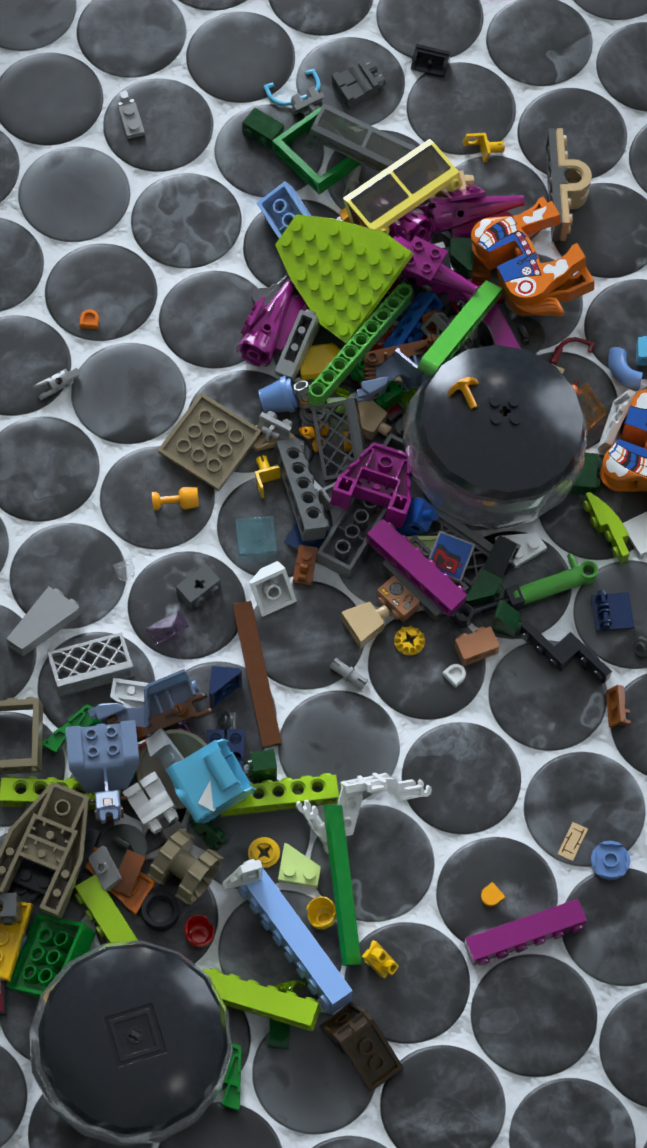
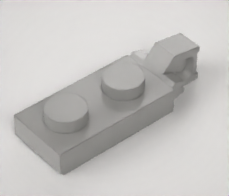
M127 91L120 92L121 102L118 103V110L127 139L145 135L134 99L129 100Z

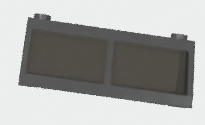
M324 103L304 143V146L310 149L314 145H319L320 149L326 146L379 172L384 171L417 148L413 144H408ZM410 175L401 180V182L404 185L408 181ZM398 183L395 185L398 189L402 188Z

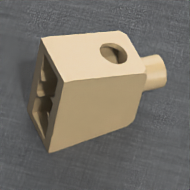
M373 400L370 402H359L358 407L364 438L373 440L378 432L388 437L392 427L386 424L387 412ZM345 424V430L349 431V426Z
M367 602L341 612V621L359 648H362L384 630L383 619L389 616L390 613L385 605L375 609L371 602Z

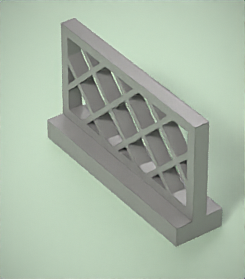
M122 632L47 652L59 697L112 683L113 678L127 679L135 677L132 660L130 659ZM120 639L121 644L118 649L109 646L112 641ZM99 645L103 648L97 654L91 651L93 646ZM107 649L114 652L111 659L102 656ZM80 650L84 653L81 656V658L78 659L72 656L74 651ZM88 654L96 658L92 665L84 661ZM61 655L65 659L59 664L53 660V657ZM118 655L126 658V662L117 663L115 659ZM69 659L77 663L73 670L65 666ZM99 660L108 663L104 668H98L96 664ZM80 665L89 668L85 673H79L77 670ZM62 670L70 673L67 678L59 679L58 677Z

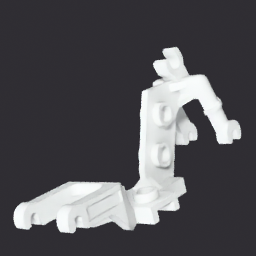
M372 773V776L364 778L360 775L357 776V779L342 781L337 805H342L346 836L353 835L363 799V791L366 790L370 794H379L382 790L386 789L396 800L402 801L418 797H428L432 792L431 787L427 785L424 791V783L420 779L418 780V785L412 779L397 782L387 773L379 775ZM308 800L304 801V806H302L300 801H297L296 808L304 814L308 824L311 825L321 840L323 849L329 855L325 823L318 816V809L315 806L311 808V803Z

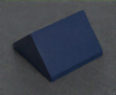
M212 666L209 689L211 708H214L242 686V670L240 668Z

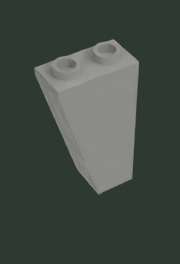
M307 309L306 311H299L276 366V375L280 377L287 376L288 379L291 378L294 382L321 327L315 312Z
M48 586L7 637L8 647L25 656L81 615L79 604L73 599L69 600L64 597L60 590L52 589Z

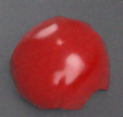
M194 915L185 924L184 937L191 946L203 948L213 940L214 926L208 921L207 916Z

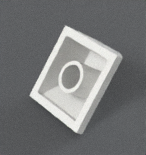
M278 561L261 568L249 582L262 617L297 601L286 569Z

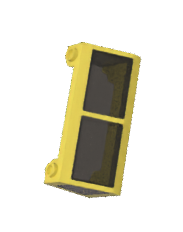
M429 139L348 194L343 200L352 224L389 234L388 226L445 187L448 191L453 192L463 186L459 171L437 145Z

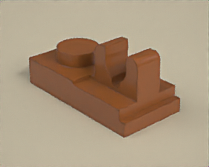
M299 545L293 575L294 584L312 586L318 548Z
M616 685L606 690L609 727L613 728L617 725L626 726L630 724L631 720L626 719V715L630 713V710L625 709L624 686Z

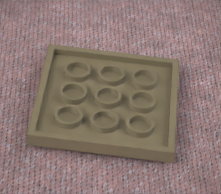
M201 392L157 451L171 462L217 491H220L263 432Z

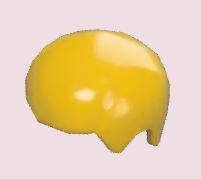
M319 896L312 899L307 905L308 921L314 928L325 930L334 925L337 919L335 904L329 898Z

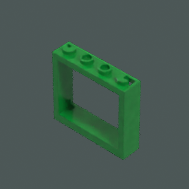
M321 107L272 140L273 151L318 194H321L355 170V168L362 165V163L347 157L328 172L319 176L287 146L312 128ZM324 115L321 116L318 124L323 121L337 135L362 146L363 142L358 140L355 133L350 132L342 121Z

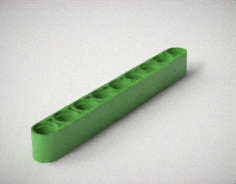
M486 280L422 357L417 370L432 376L442 363L451 359L499 300L503 288Z
M399 284L310 385L308 401L312 406L318 407L324 404L409 306L412 297V287L409 284Z

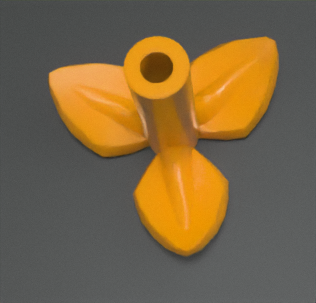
M463 378L452 385L448 396L450 397L456 390L460 389L470 409L476 408L478 406L468 386L479 385L475 378Z
M312 426L300 427L299 432L308 440L314 438L312 442L313 450L316 453L319 452L315 429ZM324 426L320 431L321 436H326L329 428Z

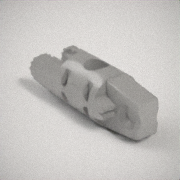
M77 368L69 372L67 369H64L33 385V388L35 390L40 389L47 384L49 391L39 396L40 400H43L73 384L72 379L79 376L80 372ZM55 380H59L60 385H58L55 382Z

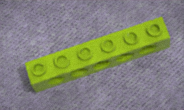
M325 773L319 777L307 775L293 780L292 778H283L275 782L272 780H264L258 784L250 782V786L256 789L254 794L222 812L220 815L224 817L295 809L297 801H300L302 806H304L305 800L311 803V807L337 804L339 799L336 775ZM318 786L323 790L321 792H314L312 789ZM301 789L303 793L296 795L293 793V790ZM275 791H281L283 795L281 797H276L273 795V793ZM256 793H261L264 797L256 799L253 796Z
M10 775L6 778H1L0 804L1 807L25 808L28 802L32 804L40 796L36 792L39 789H46L51 782L77 792L85 790L75 778L58 780L54 777L38 779L37 777L29 776L25 779ZM20 788L26 789V792L23 794L16 793ZM95 793L85 794L89 796V800L95 799ZM96 803L89 804L88 810L95 811Z

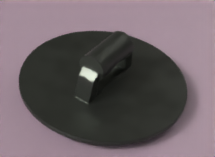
M520 317L508 323L521 349L529 350L535 354L543 347L546 334L543 326L538 321L528 317Z
M480 322L478 325V337L473 340L476 348L496 345L493 334L485 322Z
M118 824L110 827L104 832L99 842V848L101 846L107 848L117 869L120 868L127 850L145 856L147 852V841L144 834L138 828L128 824Z

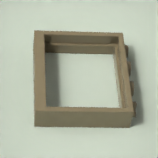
M27 697L20 700L8 698L0 701V712L33 710L32 758L0 760V774L42 772V702L36 697Z

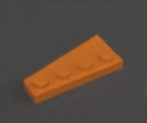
M88 861L85 869L92 875H95L96 873ZM140 872L131 897L112 889L109 891L137 916L144 899L151 893L156 882Z

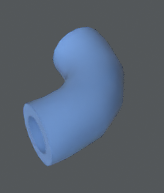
M620 347L610 348L608 366L613 377L621 385L639 391L643 373L632 370L628 366L626 360L627 351Z

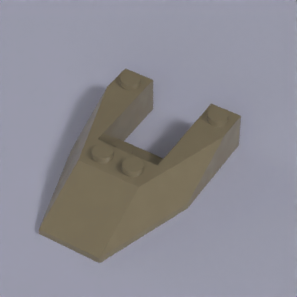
M51 782L8 830L0 848V893H8L23 858L54 870L55 873L39 908L46 914L62 919L83 862L89 796Z

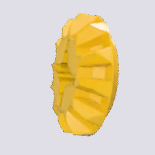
M411 625L409 627H402L396 632L394 638L396 649L408 656L418 654L425 645L424 633L419 628H414ZM406 635L410 638H415L413 639V645L410 642H405L407 639Z
M257 838L249 846L248 857L250 860H260L263 868H269L275 865L280 858V848L271 838ZM259 849H262L263 851L269 849V858L266 856L259 858V856L261 855Z

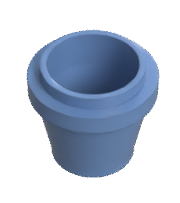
M287 376L280 377V380L258 390L265 414L269 411L274 413H293L299 407L294 394V384L291 378L288 379Z

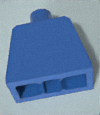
M411 497L402 529L395 527L396 531L406 537L425 533L429 530L431 522L437 520L438 512L427 500Z

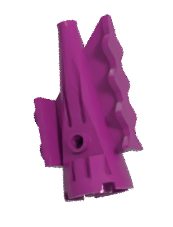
M394 185L366 204L369 207L372 222L409 197L403 188L398 189ZM420 204L388 226V235L392 238L399 235L410 243L416 236L430 243L432 239L430 235L432 232L435 233L436 225L429 216L427 205Z
M468 185L466 189L459 190L458 188L453 192L443 193L445 198H429L428 201L431 204H427L429 216L436 225L435 233L433 234L451 229L450 235L452 238L471 237L473 227L482 219L513 216L508 210L525 206V200L523 195L486 196V191L477 187V185Z
M399 235L393 238L414 253L401 272L404 274L402 279L413 277L418 287L428 285L435 294L446 293L451 302L461 300L468 303L471 299L469 295L473 296L477 292L478 286L442 264L448 253L447 250L416 236L411 243Z
M290 278L286 279L270 303L263 305L265 296H262L260 302L256 300L250 315H248L240 332L243 336L236 347L237 353L240 351L242 353L241 358L251 365L260 367L261 364H266L265 367L268 366L272 361L275 349L280 351L279 356H281L299 311H306L308 307L302 296L292 298L295 285Z

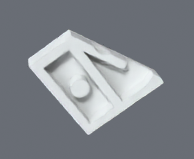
M537 533L503 536L521 545L512 563L515 569L547 550V546Z

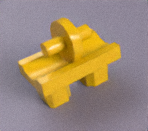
M373 940L370 948L362 955L365 962L384 979L388 974L393 975L398 969L399 965L377 941Z

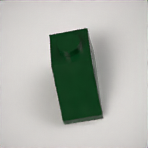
M450 238V245L446 244V247H449L451 265L467 279H471V238Z
M482 569L469 591L465 603L475 607L493 602L496 596L500 597L504 590L502 586L503 579Z
M500 600L493 621V632L514 638L515 632H520L522 621H519L520 613L505 601Z

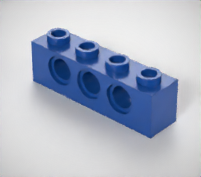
M434 292L418 293L409 309L382 346V349L421 340L425 334L421 330L423 326L422 315L434 309L441 310L444 306Z

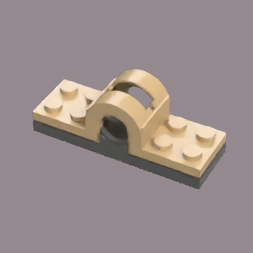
M556 128L548 129L545 145L549 202H553L560 214V224L551 227L552 241H559V239L560 241H566L567 234L571 232L573 221L569 209H578L584 205L588 197L592 178L591 170L584 162L568 159V151H565L567 137L563 135V128H557V130Z

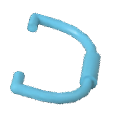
M315 69L305 71L306 76L313 75L316 81V90L319 92L321 84ZM273 83L264 85L263 88L273 103L280 106L292 105L291 101L282 102L272 96L269 88L274 87ZM306 95L301 96L303 101L308 99Z

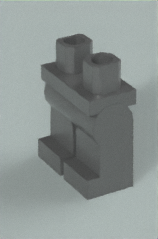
M361 61L341 73L337 71L331 74L332 85L339 96L341 95V99L348 109L369 99L373 95L379 94V89L386 85V80L382 74L376 77L372 75L378 72L374 61L367 64Z

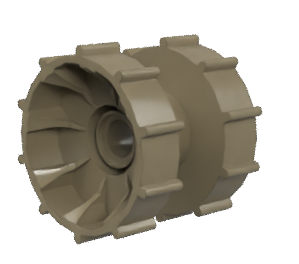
M180 828L175 834L170 836L169 840L159 850V853L150 865L147 876L156 883L164 885L165 882L175 875L182 880L175 896L187 905H192L212 883L221 868L220 866L224 858L209 848L198 859L192 856L189 852L192 850L196 838Z

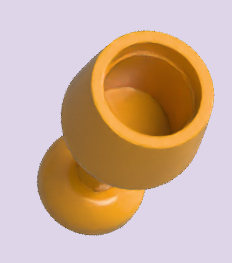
M182 487L179 490V495L160 497L159 493L152 492L153 510H159L162 504L180 503V507L184 510L199 507L198 489Z

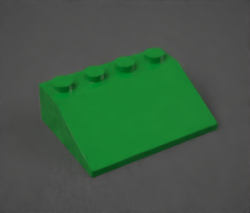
M36 914L28 932L27 941L20 951L11 980L7 982L6 988L47 1002L50 991L70 967L87 957L96 933L85 923Z

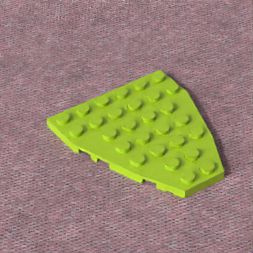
M297 214L275 244L291 281L309 309L316 313L319 324L346 344L363 326L414 255V253L385 232L333 218Z

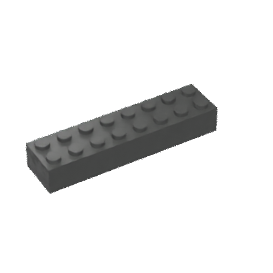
M390 433L383 444L384 446L405 453L408 446L409 451L411 448L413 454L416 455L410 464L411 479L413 476L411 470L415 469L414 466L422 458L423 449ZM353 497L348 510L343 509L318 550L316 562L350 579L370 547L366 542L367 533L382 519L385 520L387 508Z

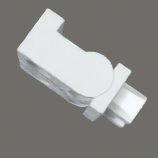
M154 771L140 780L150 800L138 783H135L122 793L128 797L127 800L143 825L154 834H157L163 829L159 820L166 817L169 824H172L179 820L176 812L177 807L161 779Z

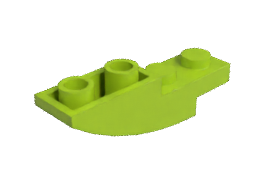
M590 492L586 493L583 506L586 512L589 511L593 528H596L598 533L605 532L606 540L611 542L613 546V555L615 558H618L620 564L627 562L630 553L625 543L628 541L629 534L625 526L605 502Z

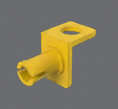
M486 133L466 134L462 142L463 146L479 145L484 163H487L491 153H504L505 145H502L504 144L503 141L489 142ZM471 138H477L475 141H468Z
M264 455L262 456L263 462L261 456L256 459L259 471H255V481L261 499L264 498L262 483L281 478L279 465L270 467L268 458Z

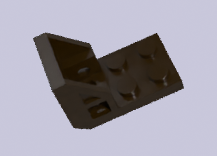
M352 1002L319 1026L335 1047L344 1056L348 1057L370 1092L404 1068L371 1015L365 1009Z

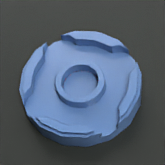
M603 841L594 848L590 858L591 868L595 874L609 881L623 877L628 871L631 861L627 849L615 841Z

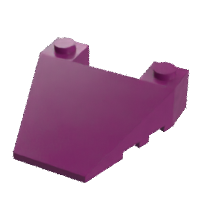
M373 442L359 456L357 461L351 463L349 468L338 476L332 491L330 504L348 510L353 497L380 505L387 508L385 521L402 529L411 503L410 454Z

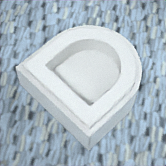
M452 664L442 672V675L456 688L464 681L466 671L463 666Z

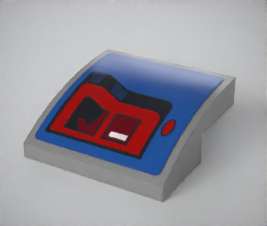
M439 531L428 560L434 561L438 569L442 573H447L452 580L461 583L475 544Z

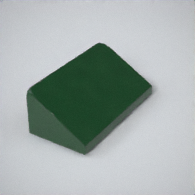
M270 1018L268 1048L289 1049L290 1025Z

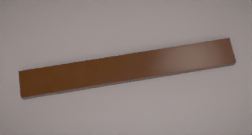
M252 602L232 604L262 749L280 746L282 741Z

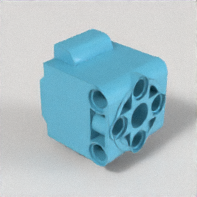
M226 739L214 740L166 769L178 798L190 812L195 823L205 824L213 820L219 814L251 796L256 791L255 788L250 786L251 783L242 767L227 746L228 740ZM209 781L211 782L214 812L198 804Z

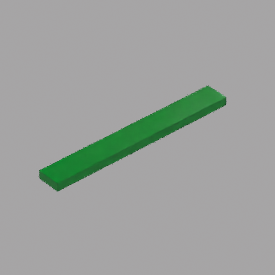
M325 805L323 810L342 966L362 965L343 809L342 805Z

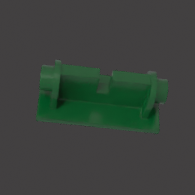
M191 819L189 822L191 828L200 837L205 832L207 833L203 840L212 850H219L222 846L221 842H229L225 838V832L212 824L213 820L202 824L195 823L194 819Z

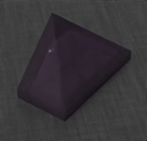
M178 610L147 627L146 631L155 645L189 627V624Z

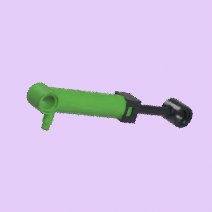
M568 554L567 558L571 569L522 586L516 584L505 588L504 598L475 608L464 603L454 613V623L460 628H467L471 625L472 619L476 615L496 609L500 600L505 601L515 610H519L525 604L581 585H591L596 581L598 566L589 560L582 562L578 566L573 554ZM584 571H589L592 575H586ZM465 613L468 617L462 618L459 614Z

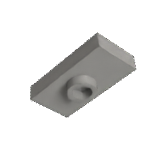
M101 846L89 856L88 860L105 891H109L123 880L105 846Z

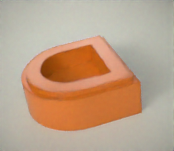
M94 310L82 312L79 327L98 330L99 316Z

